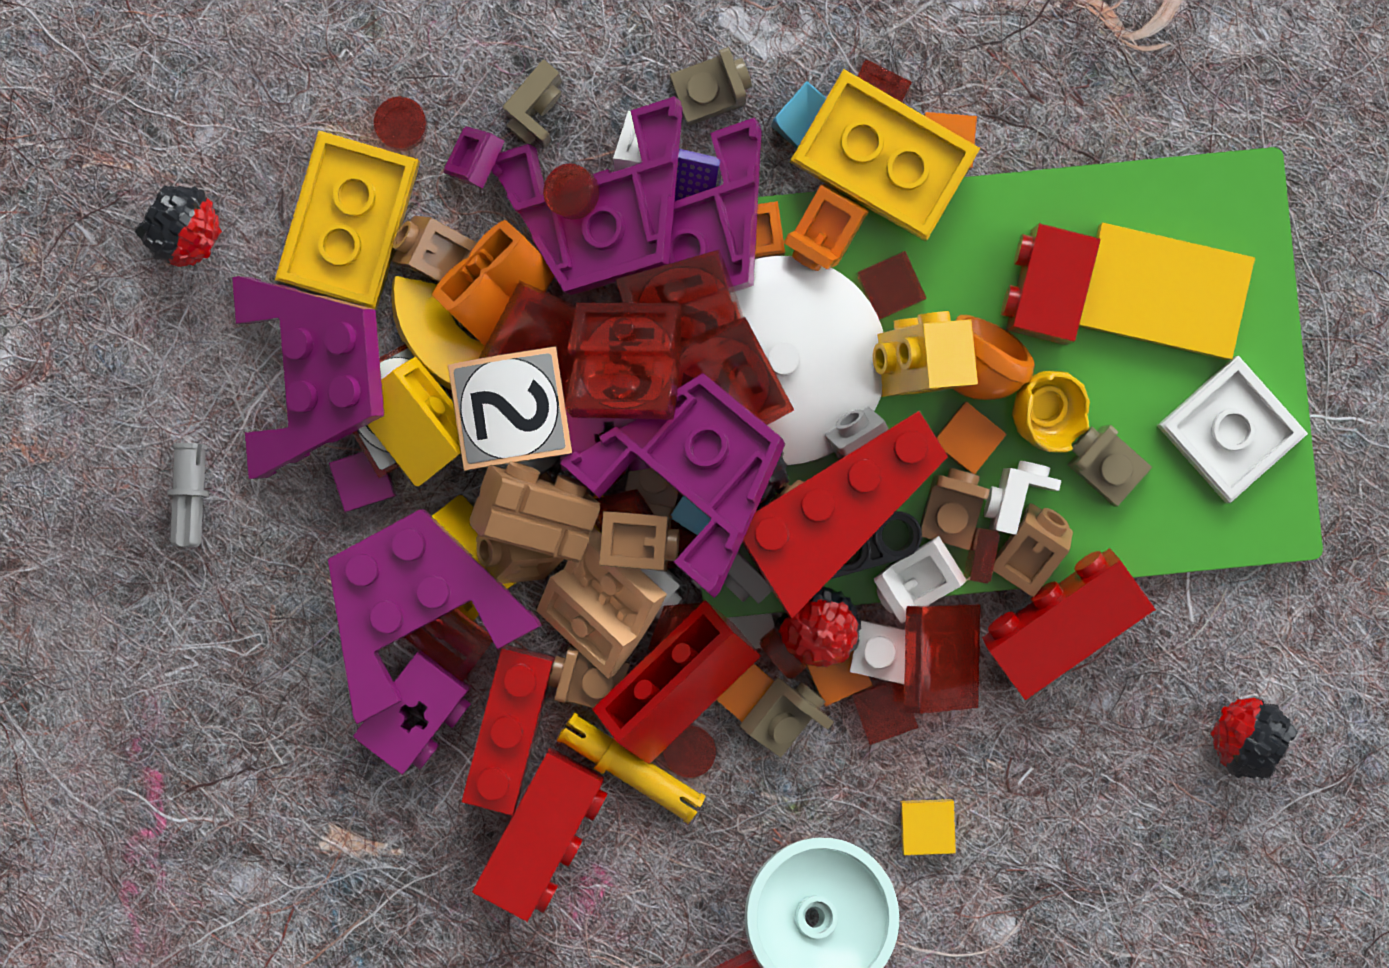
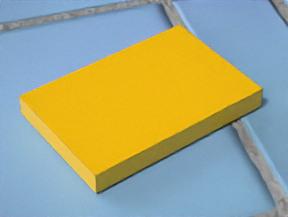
M843 69L791 158L790 163L926 242L980 148Z
M318 131L275 280L377 310L395 251L393 247L394 239L402 226L420 161L412 157Z
M1103 222L1099 224L1096 238L1101 239L1079 327L1223 360H1232L1255 257Z

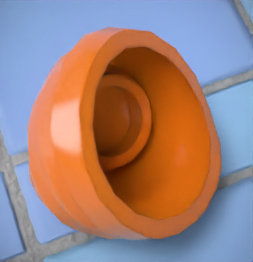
M959 315L955 321L971 319L978 384L953 388L954 391L965 397L978 400H995L1010 396L1025 383L1030 382L1034 373L1035 363L1028 349L1020 340L1002 327L971 315Z

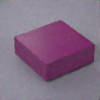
M467 126L463 127L443 169V173L455 180L483 189L505 141L492 133Z
M369 450L329 462L345 512L397 496L388 468L379 469Z

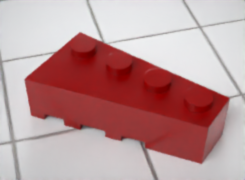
M917 411L755 512L742 543L789 619H792L948 458V455L920 411Z

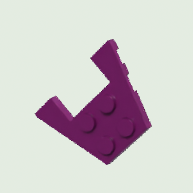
M675 96L630 111L642 162L625 169L546 193L535 147L526 144L499 153L491 171L500 180L507 192L506 196L515 211L523 218L533 235L531 238L564 292L574 295L669 266L683 111L681 101Z
M755 117L710 133L716 157L721 159L719 167L724 183L718 187L674 201L669 266L626 279L628 281L706 257L716 256L728 287L651 313H657L726 289L733 293L754 286L762 131L760 123ZM606 169L566 183L565 186L568 187L612 172Z
M232 277L236 324H255L280 320L288 427L245 432L249 479L269 478L276 474V470L289 463H297L310 456L311 451L322 445L334 443L384 416L375 309L322 295L309 294L284 285L267 283L253 277Z
M703 373L672 392L670 412L667 415L644 414L621 429L614 427L599 436L600 442L580 454L577 451L565 457L560 464L597 497L601 498L634 459L638 457L709 517L711 521L674 563L715 598L724 584L786 443L776 432Z
M420 509L328 559L352 713L357 724L403 701L378 651L470 601L473 602L497 649L542 626L539 619L511 595L510 591L497 578H494L472 557L473 555L425 509Z

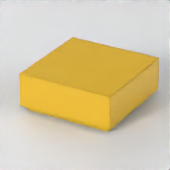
M952 799L900 801L903 855L956 853L954 801Z

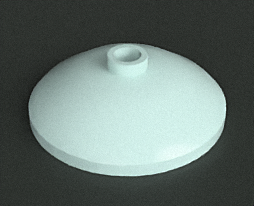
M834 838L800 840L789 844L772 855L756 874L746 899L745 931L750 949L761 968H884L893 952L898 936L899 908L893 885L883 868L861 848ZM811 907L815 908L819 914V921L813 927H810L805 921V914Z

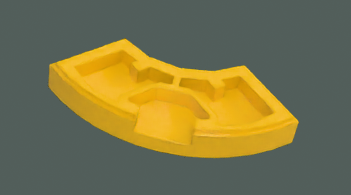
M395 276L392 281L391 300L393 317L402 342L406 343L413 356L418 357L435 380L451 390L448 365L487 358L489 345L484 346L481 342L470 338L456 325L451 313L432 296L438 284Z

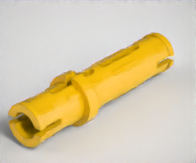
M574 712L565 725L581 734L583 738L564 728L561 730L556 741L562 742L594 762V769L601 774L608 771L683 819V822L687 824L691 822L697 811L681 802L680 798L695 808L697 806L701 807L706 797L703 793L695 791L653 763L647 764L618 744L614 737H610L579 717V714Z

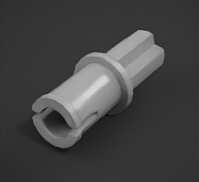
M173 443V489L167 490V496H172L170 542L176 547H198L201 544L203 498H209V492L204 491L207 445Z

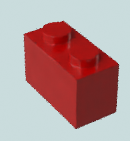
M1041 223L1031 229L1030 236L1022 234L1014 259V265L1022 266L1017 286H1008L1002 305L1001 315L1009 317L1006 330L1062 345L1075 342L1101 239Z

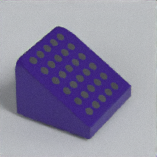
M679 149L675 201L720 186L721 171L719 165L721 159Z

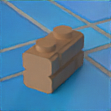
M510 461L507 469L490 465L485 473L480 488V496L476 499L470 517V526L482 538L577 563L582 561L590 539L589 532L593 530L600 511V503L586 492L587 487L579 480L564 475H558L555 483L538 478L540 473L538 470L518 462Z

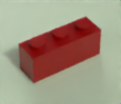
M1110 548L1103 553L1095 551L1082 558L1075 565V572L1060 583L1053 581L1042 586L1037 594L1031 597L1032 602L1016 614L1011 611L995 619L988 627L989 633L981 637L991 655L1024 700L1033 696L1156 610L1125 565Z
M704 600L592 710L618 744L647 764H650L761 657V654L733 622L708 601Z
M508 644L501 648L462 803L513 816L519 801L556 657Z
M550 747L472 893L528 922L534 909L544 913L558 887L557 884L550 881L559 863L569 867L583 841L582 838L575 835L583 818L586 817L594 821L608 793L600 789L604 776Z

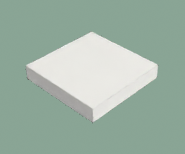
M1239 356L1233 357L1232 360L1226 363L1157 425L1225 503H1231L1308 434Z

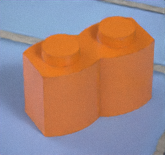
M503 220L482 236L468 258L459 262L446 273L434 289L432 296L485 346L504 335L510 329L522 307L540 298L546 292L554 278V274L540 252L508 221Z

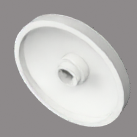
M770 256L755 259L754 286L730 294L740 324L745 325L785 404L759 414L751 413L784 440L786 444L783 449V460L787 465L814 461L834 452L825 434L836 428L835 425L841 417L849 412L864 410L867 407L875 411L882 395L881 375L874 368L873 350L878 343L877 334L883 333V329L875 310L862 291L852 281L833 268L825 269L821 266L819 271H815L802 265L792 256Z

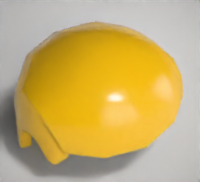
M1043 371L1033 375L1030 382L1025 383L1018 390L1012 416L1018 433L1034 447L1046 452H1069L1073 450L1072 443L1089 430L1087 414L1089 412L1090 400L1084 384L1071 374L1064 371Z

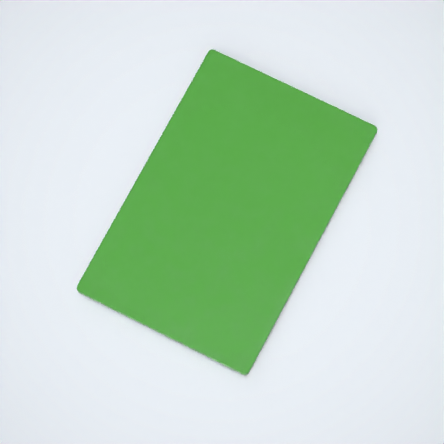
M1269 147L964 177L926 242L858 203L869 210L841 261L832 268L843 274L862 291L875 310L883 332L894 330L893 321L918 318L917 315L943 311L950 312L951 321H955L959 315H971L989 321L1006 330L1009 317L1001 315L1004 297L1009 285L1017 286L1022 267L1014 265L1017 246L1021 235L1030 236L1031 229L1039 223L1096 238L1099 224L1103 222L1255 257L1233 357L1239 356L1308 434L1231 503L1223 501L1157 426L1230 360L1214 358L1083 327L1078 328L1075 342L1068 345L1008 331L1020 340L1033 357L1035 363L1033 375L1043 371H1064L1083 383L1090 400L1089 412L1087 414L1089 427L1092 426L1098 431L1101 426L1112 425L1118 431L1117 436L1152 466L1150 471L1118 506L1110 504L1067 465L1076 455L1073 451L1046 452L1031 445L1018 433L1012 416L1018 391L1010 396L995 400H978L965 397L953 389L921 394L886 396L880 398L874 412L884 419L890 429L917 411H920L934 435L937 436L960 406L967 401L1007 434L975 475L980 476L978 482L980 487L990 489L993 486L999 488L1003 469H1018L1019 461L1050 467L1048 477L1062 480L1059 491H1049L1028 486L1019 522L1020 524L1025 509L1032 503L1040 509L1049 508L1060 514L1073 531L1070 551L1044 585L1053 581L1060 583L1075 572L1074 567L1082 558L1095 551L1103 553L1108 548L1117 555L1133 578L1315 560L1322 555L1323 545L1284 156L1280 149ZM817 191L758 197V204L778 201L783 241L788 233L795 231ZM784 244L785 255L781 256H792L794 249ZM832 452L814 461L788 465L786 468L790 480L788 485L791 486L797 480L805 482L839 461L836 454ZM948 456L896 511L910 514L920 525L933 476L941 475L947 477L949 468L967 471ZM983 500L970 550L944 543L967 580L961 587L945 596L1020 589L990 569L993 558L1012 534L989 529L991 518L984 517L986 500ZM900 520L888 522L882 532V539L891 550L902 548L909 538V530L906 524ZM922 537L919 547L928 543L931 539ZM741 543L738 552L761 574L743 543ZM859 550L845 564L854 561ZM893 562L830 579L824 587H829L837 592L842 591L846 597L851 598L854 605L881 603L874 578ZM723 584L715 598L701 587L702 601H708L727 618L785 612L773 591L758 604L751 596L742 602L725 584Z

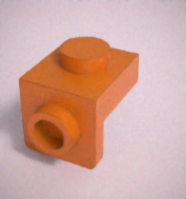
M820 185L795 231L788 233L784 244L794 249L792 257L802 265L815 271H819L821 266L825 269H830L841 261L869 210L828 185Z

